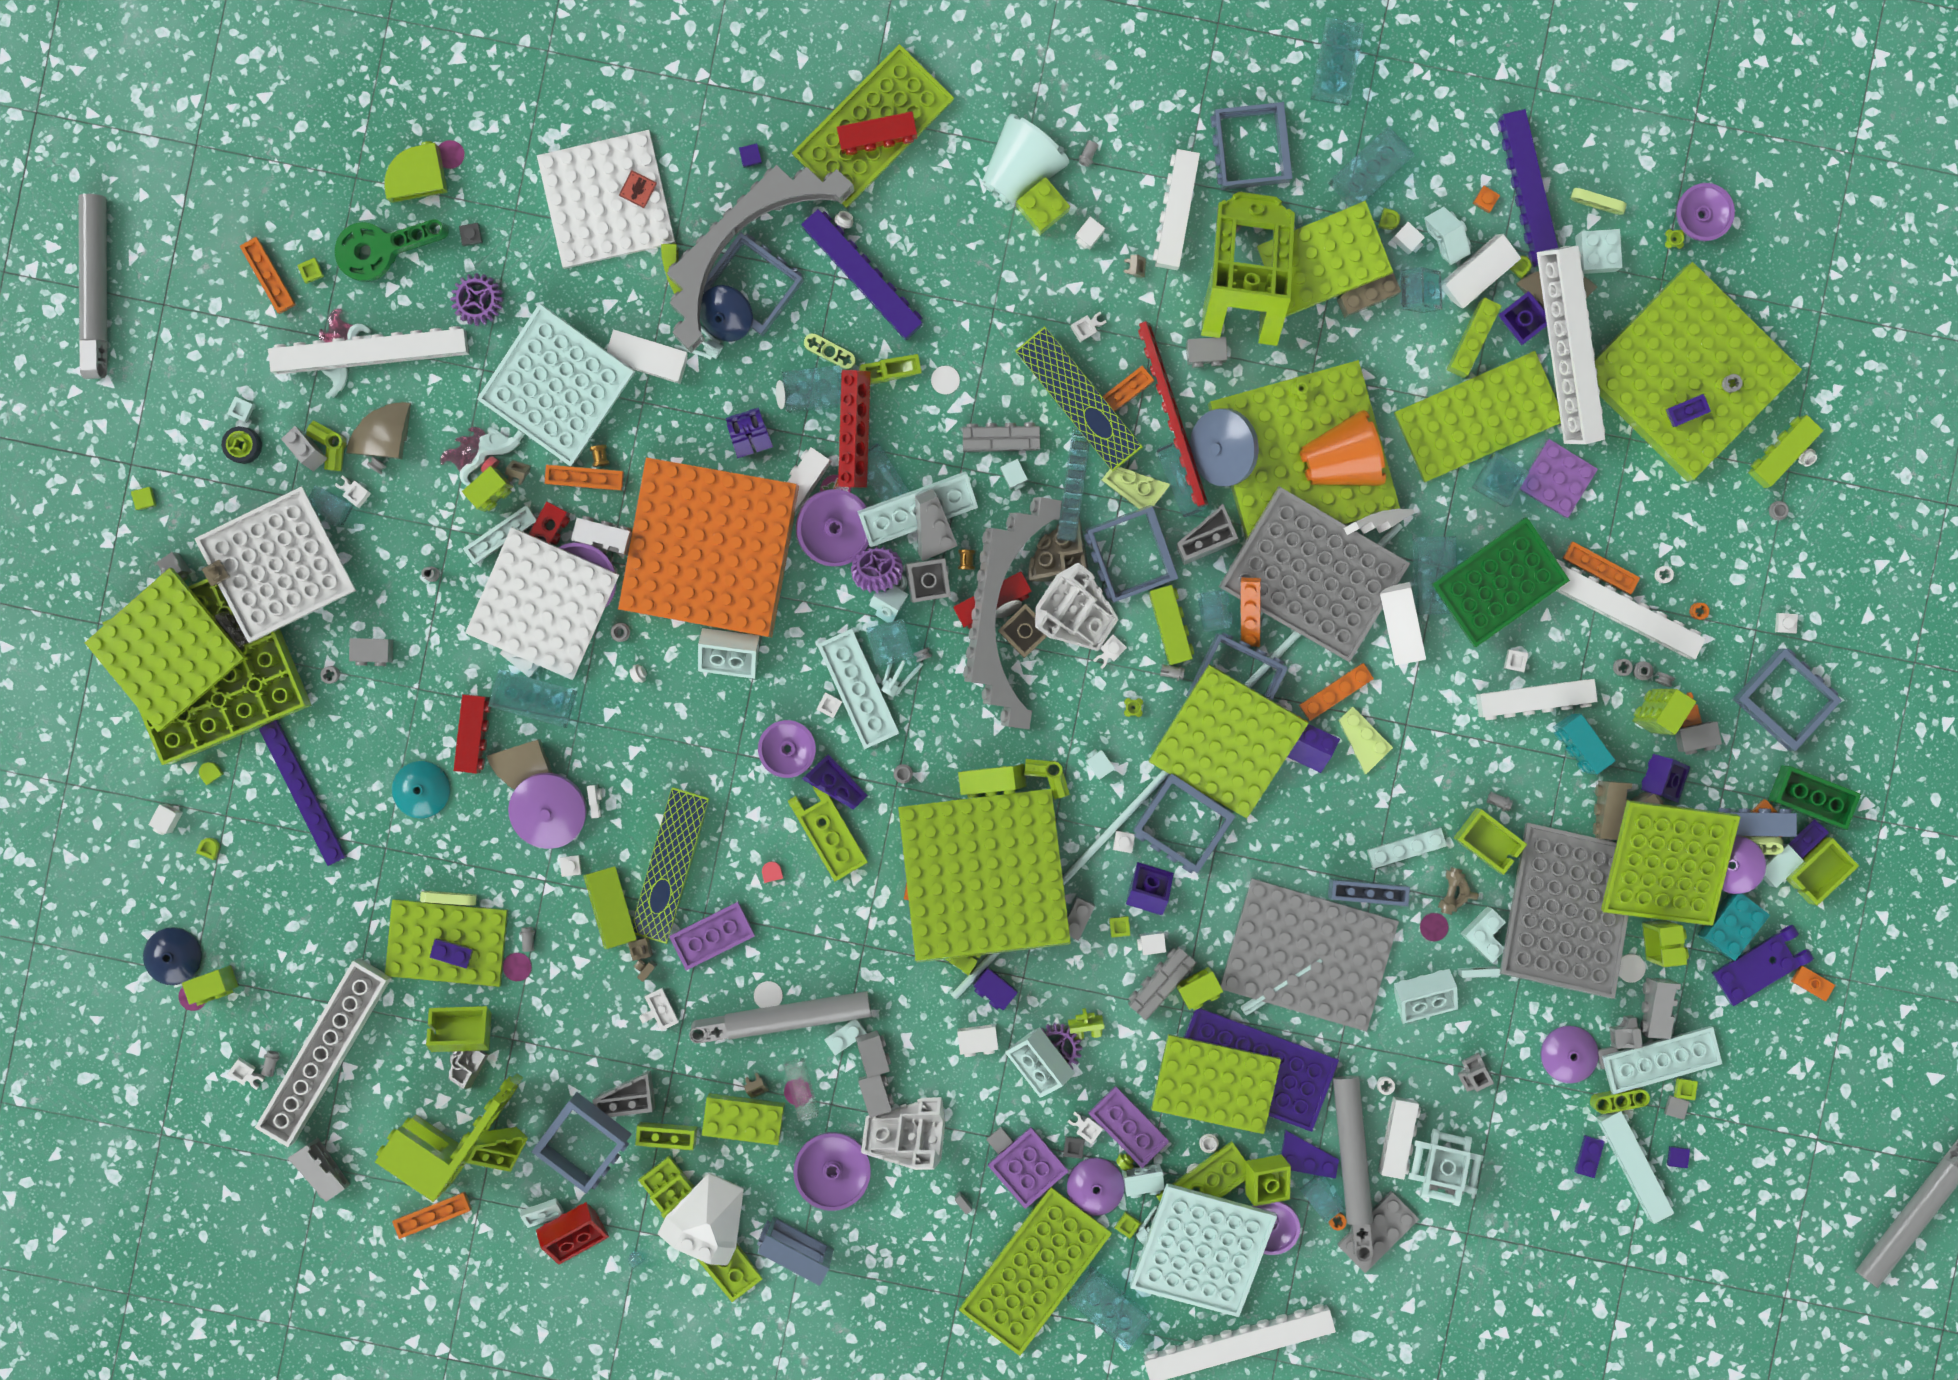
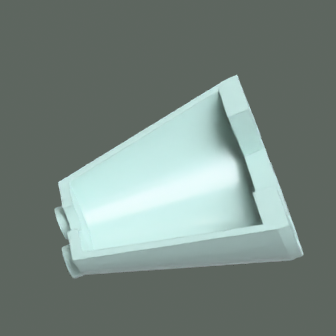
M1010 114L1007 117L982 180L983 186L988 191L992 192L995 190L1000 194L998 198L1005 204L1009 202L1011 205L1015 204L1019 198L1043 178H1051L1069 164L1067 155L1063 151L1060 154L1058 151L1059 146L1048 135L1026 119H1016L1018 117L1016 114Z

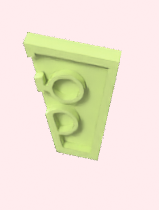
M1118 467L1115 471L1109 469L1101 480L1138 509L1148 505L1154 507L1170 486L1166 482L1155 480L1122 467Z
M1351 707L1338 720L1364 774H1367L1393 749L1354 707Z

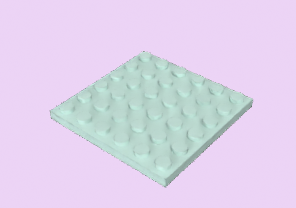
M538 304L477 400L571 467L635 371L544 305Z
M1167 1183L1130 1282V1288L1239 1317L1277 1219V1214Z

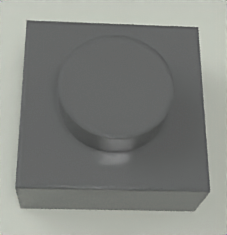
M479 223L459 226L463 246L483 243Z
M1065 1136L1063 1157L1082 1159L1085 1139Z

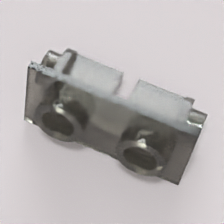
M229 611L215 615V620L226 633H229V637L241 650L248 641L234 616Z

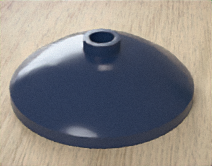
M717 285L703 294L700 318L710 334L720 340L732 342L743 338L750 331L753 323V312L750 303L740 291L731 286Z
M171 927L156 932L149 938L143 951V962L147 972L153 979L165 985H178L190 980L197 973L202 961L201 947L197 939L191 933L181 928ZM166 955L170 956V961L165 959Z

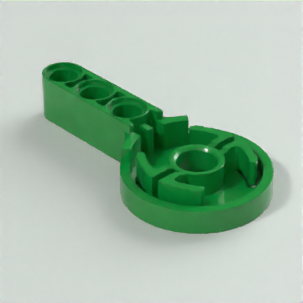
M436 219L392 233H387L371 223H354L345 228L338 236L334 250L335 259L340 270L348 277L362 282L374 281L382 277L389 270L391 264L395 262L397 254L443 240L448 236L449 229L446 224ZM440 225V231L435 234V227ZM422 231V237L417 240V233ZM404 237V243L399 246L400 238ZM369 246L371 249L370 256L365 260L361 259V248Z

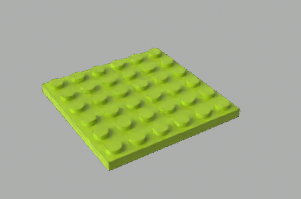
M168 568L84 642L157 732H162L246 658L173 568Z
M1208 664L1148 761L1169 774L1172 773L1196 790L1241 816L1248 818L1309 723Z
M1627 800L1601 910L1605 913L1713 926L1740 816L1724 812Z

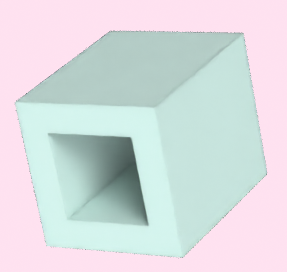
M1018 459L1000 467L1009 489L1014 488L1016 491L1026 486L1025 482L1028 479Z
M1094 749L1087 754L1088 758L1085 761L1099 780L1115 769L1101 749L1099 751Z

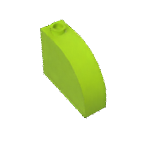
M432 141L422 142L419 146L402 151L392 160L384 180L385 194L388 201L393 203L448 193L440 148L436 143Z

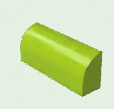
M613 866L583 875L604 949L637 940L616 867Z

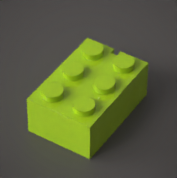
M1479 808L1473 811L1453 837V839L1496 872L1503 875L1514 862V860L1507 858V856L1510 855L1517 858L1527 845Z
M1825 837L1803 858L1804 862L1786 880L1795 889H1799L1797 892L1809 904L1818 906L1859 865L1833 838Z
M1667 920L1642 922L1647 961L1662 967L1687 965L1689 952L1684 947L1687 934L1682 925Z
M487 1006L429 1008L428 1026L430 1028H427V1048L431 1052L488 1051L492 1013Z

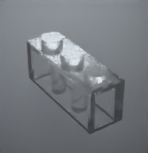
M800 1058L786 1062L784 1069L798 1121L801 1122L818 1117L819 1111L805 1059Z

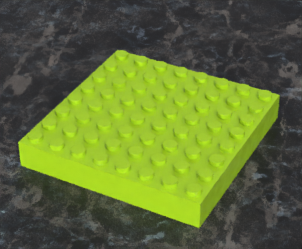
M1694 262L1686 265L1594 358L1597 369V383L1600 389L1599 396L1686 481L1694 480L1802 370ZM1736 374L1742 379L1741 388L1735 392H1726L1722 387L1723 379L1728 375ZM1734 379L1728 381L1730 383L1729 387L1736 386ZM1704 394L1711 412L1672 427L1666 409Z
M1359 360L1299 376L1303 377L1307 383L1313 384V390L1309 391L1305 400H1300L1299 397L1290 392V388L1296 384V379L1298 378L1296 377L1208 403L1209 411L1228 408L1243 414L1250 421L1257 435L1259 452L1254 470L1244 481L1231 485L1245 540H1247L1278 486L1344 525L1356 522L1374 513L1400 509ZM1367 411L1370 416L1367 420L1368 422L1373 421L1383 451L1385 467L1382 468V473L1386 474L1385 484L1381 486L1311 485V481H1307L1305 470L1308 469L1307 463L1302 462L1300 457L1301 447L1357 412Z
M207 579L188 587L246 658L162 732H157L139 710L161 765L173 764L312 706L280 629L248 643L219 585L217 584L212 587ZM109 620L102 622L103 626H104Z
M1052 789L898 807L916 963L1068 945L1071 943Z

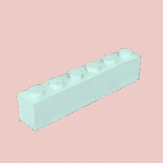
M1624 1111L1602 1114L1597 1117L1596 1120L1648 1220L1655 1224L1674 1214L1671 1208L1674 1205L1669 1196H1665L1663 1192L1665 1187L1661 1180L1656 1179L1654 1175L1656 1170L1652 1163L1647 1161L1645 1157L1647 1153L1642 1145L1639 1146L1636 1140L1638 1139L1637 1133L1633 1128L1630 1129L1627 1123L1630 1121Z

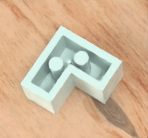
M1442 207L1424 218L1428 233L1438 242L1441 256L1450 265L1471 254L1469 249L1471 243L1465 233L1467 227L1462 220L1459 221L1452 211L1449 212L1445 207Z
M1486 907L1460 934L1487 961L1493 963L1504 950V947L1493 935L1506 922L1492 908Z

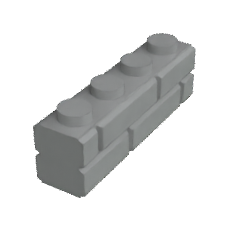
M1033 422L1024 423V426H1016V423H1005V427H997V423H987L986 427H978V424H966V427H963V452L1040 451V426H1035Z
M1179 946L1176 949L1173 947L1166 956L1168 958L1165 962H1159L1153 969L1155 973L1151 977L1147 976L1142 981V988L1138 992L1136 990L1133 991L1128 997L1130 1000L1128 1005L1145 1020L1151 1016L1197 964Z

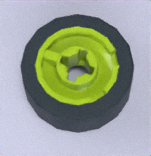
M237 426L229 429L224 434L221 446L223 453L228 459L233 462L246 464L258 458L261 453L262 442L259 435L252 429ZM240 442H245L242 446L243 449L239 447Z

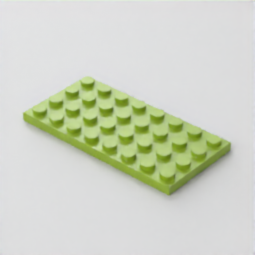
M899 44L792 152V155L822 182H824V178L828 173H833L836 169L842 173L854 186V192L842 203L847 209L911 143L903 144V142H899L889 148L879 146L874 151L866 152L865 150L857 151V154L846 155V153L842 154L837 126L912 111L918 137L954 101V97Z
M1536 351L1394 412L1424 483L1561 423L1558 402Z
M1051 1186L961 1304L959 1311L1021 1356L1111 1236L1112 1231Z

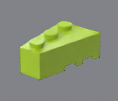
M1024 764L958 772L961 795H967V798L979 797V793L993 796L997 795V791H1004V794L1015 793L1016 789L1027 787Z
M517 1127L484 1131L464 1161L468 1164L511 1172L528 1137ZM460 1141L457 1148L461 1149L464 1143Z

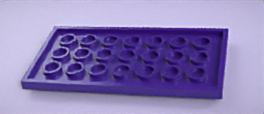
M1202 1008L1194 1010L1184 1038L1281 1059L1268 1116L1312 1132L1339 1060Z

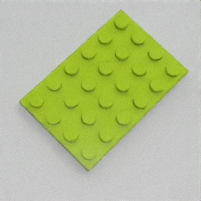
M1366 201L1294 230L1291 300L1286 317L1393 273ZM1273 239L1257 246L1264 266L1272 267Z
M392 899L385 975L389 977L500 987L508 910ZM437 938L473 949L468 968L429 958L434 940Z
M1168 1034L1151 1110L1264 1134L1281 1059Z

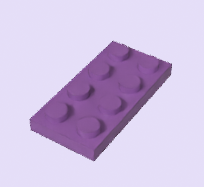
M738 901L670 935L669 938L685 970H688L754 937L755 933Z
M1116 1085L1088 1112L1141 1168L1170 1142Z

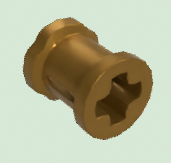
M606 445L590 447L594 459L593 467L610 464L606 456Z
M958 550V553H960L958 569L975 570V566H973L975 550Z

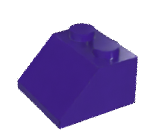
M1529 291L1498 315L1521 346L1547 326L1544 309Z
M1308 724L1287 757L1321 773L1331 759L1340 739Z
M1653 754L1648 762V770L1642 780L1641 790L1679 803L1690 766L1671 758Z
M1137 862L1128 890L1126 905L1163 915L1169 902L1174 873Z

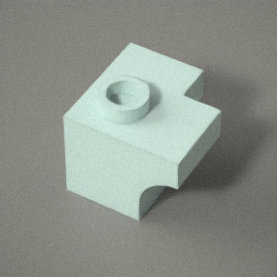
M893 585V589H889L886 592H878V594L875 592L869 606L877 610L875 614L877 617L892 624L909 594Z

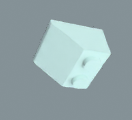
M1159 1163L1146 1165L1143 1168L1134 1167L1131 1170H1122L1127 1197L1138 1198L1145 1193L1156 1195L1165 1190L1163 1172Z

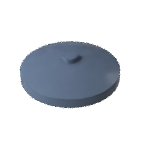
M1228 408L1209 411L1197 421L1191 434L1190 447L1198 472L1208 482L1217 486L1235 485L1244 481L1254 470L1259 452L1257 435L1250 421L1238 411Z

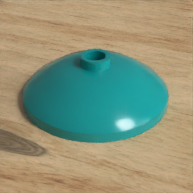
M416 761L405 765L398 771L392 784V796L395 804L404 814L413 818H428L439 813L447 804L450 796V783L445 772L437 765L427 761ZM416 787L421 789L419 794L415 792Z

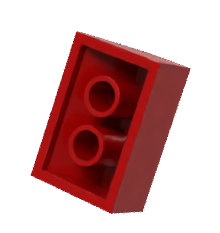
M587 1202L578 1205L571 1211L536 1229L540 1248L558 1265L609 1237L596 1211Z

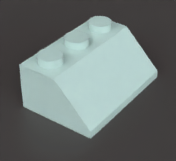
M702 628L698 643V671L755 679L759 653V635Z
M1450 969L1439 970L1435 973L1420 975L1413 979L1394 983L1395 998L1403 1024L1458 1009L1457 985Z
M1040 1027L1028 1033L1005 1051L1040 1098L1062 1087L1075 1074Z

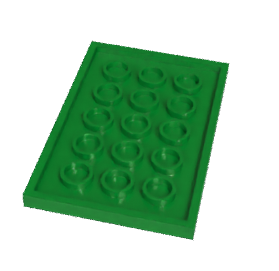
M1524 517L1431 585L1473 647H1477L1570 580L1528 517Z

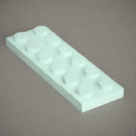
M962 472L857 511L869 546L873 547L916 531L915 496L933 489L947 519L978 508L967 472Z
M853 629L817 644L864 749L899 734Z
M1712 1026L1672 1036L1671 1039H1661L1643 1044V1048H1629L1602 1056L1612 1094H1618L1722 1064Z

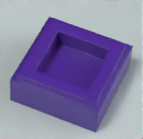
M757 143L739 147L743 168L762 164Z
M1669 1146L1667 1165L1670 1167L1688 1168L1690 1149Z

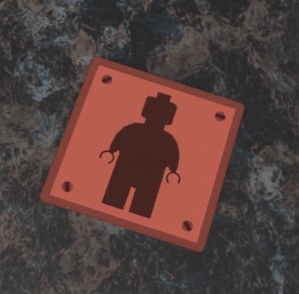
M631 170L619 196L645 208L657 182Z

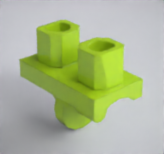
M1082 1008L1083 1014L1075 1015V1019H1068L1070 1034L1076 1033L1077 1035L1074 1040L1084 1039L1083 1032L1091 1031V1036L1094 1038L1101 1037L1102 1029H1105L1102 1015L1095 1016L1094 1013H1087L1086 1008Z

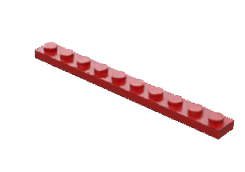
M1147 321L1139 323L1140 329L1138 333L1141 340L1145 341L1146 347L1144 351L1146 357L1150 358L1152 363L1150 370L1153 377L1156 376L1158 382L1156 389L1159 395L1162 394L1164 400L1162 407L1164 412L1168 413L1170 419L1168 420V426L1171 431H1174L1176 437L1173 440L1176 449H1179L1181 453L1179 457L1180 463L1187 471L1185 478L1187 484L1193 490V493H1191L1192 500L1199 507L1209 505L1151 324Z

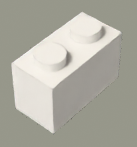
M995 1024L957 1029L960 1055L964 1054V1057H972L978 1052L993 1054L995 1050H998Z

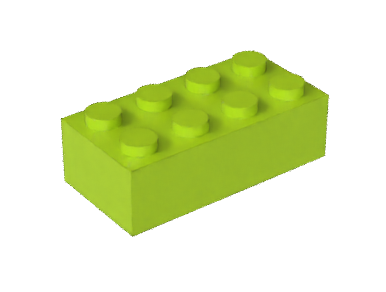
M1652 689L1644 696L1645 701L1643 705L1635 710L1633 714L1635 717L1632 721L1650 733L1676 735L1697 701L1678 689Z
M709 1093L706 1098L702 1136L779 1145L785 1103Z

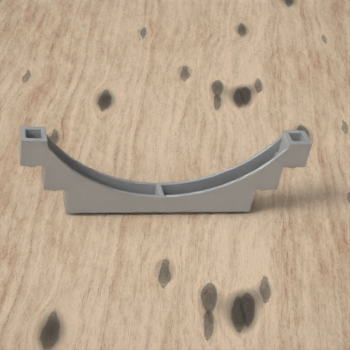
M777 165L773 169L769 168L765 172L764 177L759 182L756 181L751 186L750 191L746 195H742L737 200V204L723 214V218L719 222L711 225L710 231L705 236L702 235L697 239L696 245L692 249H687L683 253L682 259L678 263L675 262L669 267L667 274L670 280L682 290L681 292H676L669 302L672 308L684 319L683 322H678L674 327L672 333L675 338L691 353L705 340L701 333L700 314L706 281L718 256L739 231L760 216L792 203L831 200L842 204L854 192L853 184L837 169L833 173H828L824 178V182H822L807 167L803 171L799 170L795 174L794 180Z
M1034 497L1030 504L1031 515L1010 513L1006 521L1007 530L986 528V531L983 533L982 541L984 545L983 551L980 553L981 566L977 573L978 587L974 593L975 608L971 614L973 622L972 628L969 630L970 644L966 650L967 665L964 668L963 676L965 677V682L985 684V688L982 691L983 704L1004 706L1000 715L1002 726L1030 730L1032 710H1027L1018 699L1005 676L1000 662L995 631L996 607L1000 589L1012 561L1024 544L1043 526L1052 520H1059L1062 504L1060 500Z

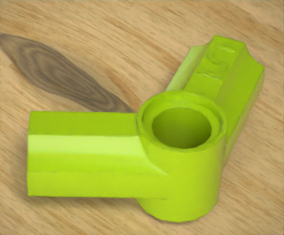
M313 420L309 424L305 435L326 446L325 456L328 459L325 461L324 469L342 471L344 448L347 445L345 436ZM334 437L339 438V444L336 447L332 444Z
M1025 760L1024 775L1047 777L1054 800L1070 795L1061 764L1057 761ZM1052 764H1056L1059 767V772L1056 775H1051L1048 772V768Z

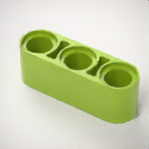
M1640 1087L1618 1094H1612L1611 1091L1594 1094L1590 1099V1105L1597 1112L1607 1114L1644 1107L1649 1103L1650 1096L1647 1091ZM1641 1092V1099L1636 1101L1635 1096ZM1623 1096L1622 1103L1617 1104V1098ZM1604 1099V1105L1598 1108V1102Z

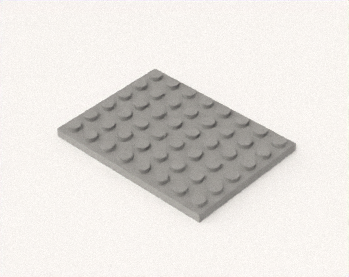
M1278 486L1219 587L1241 600V577L1261 578V612L1350 662L1383 609L1380 596L1381 591L1390 586L1397 585L1410 563L1356 531L1347 535L1344 530L1347 527L1346 525Z
M1526 823L1523 841L1527 845L1520 853L1499 974L1615 999L1629 915L1605 913L1601 910L1617 843Z
M1251 878L1220 986L1222 990L1256 1000L1264 996L1266 999L1262 1000L1263 1002L1367 1032L1399 921ZM1311 965V970L1302 976L1297 977L1295 975ZM1287 980L1288 984L1274 992L1273 989Z

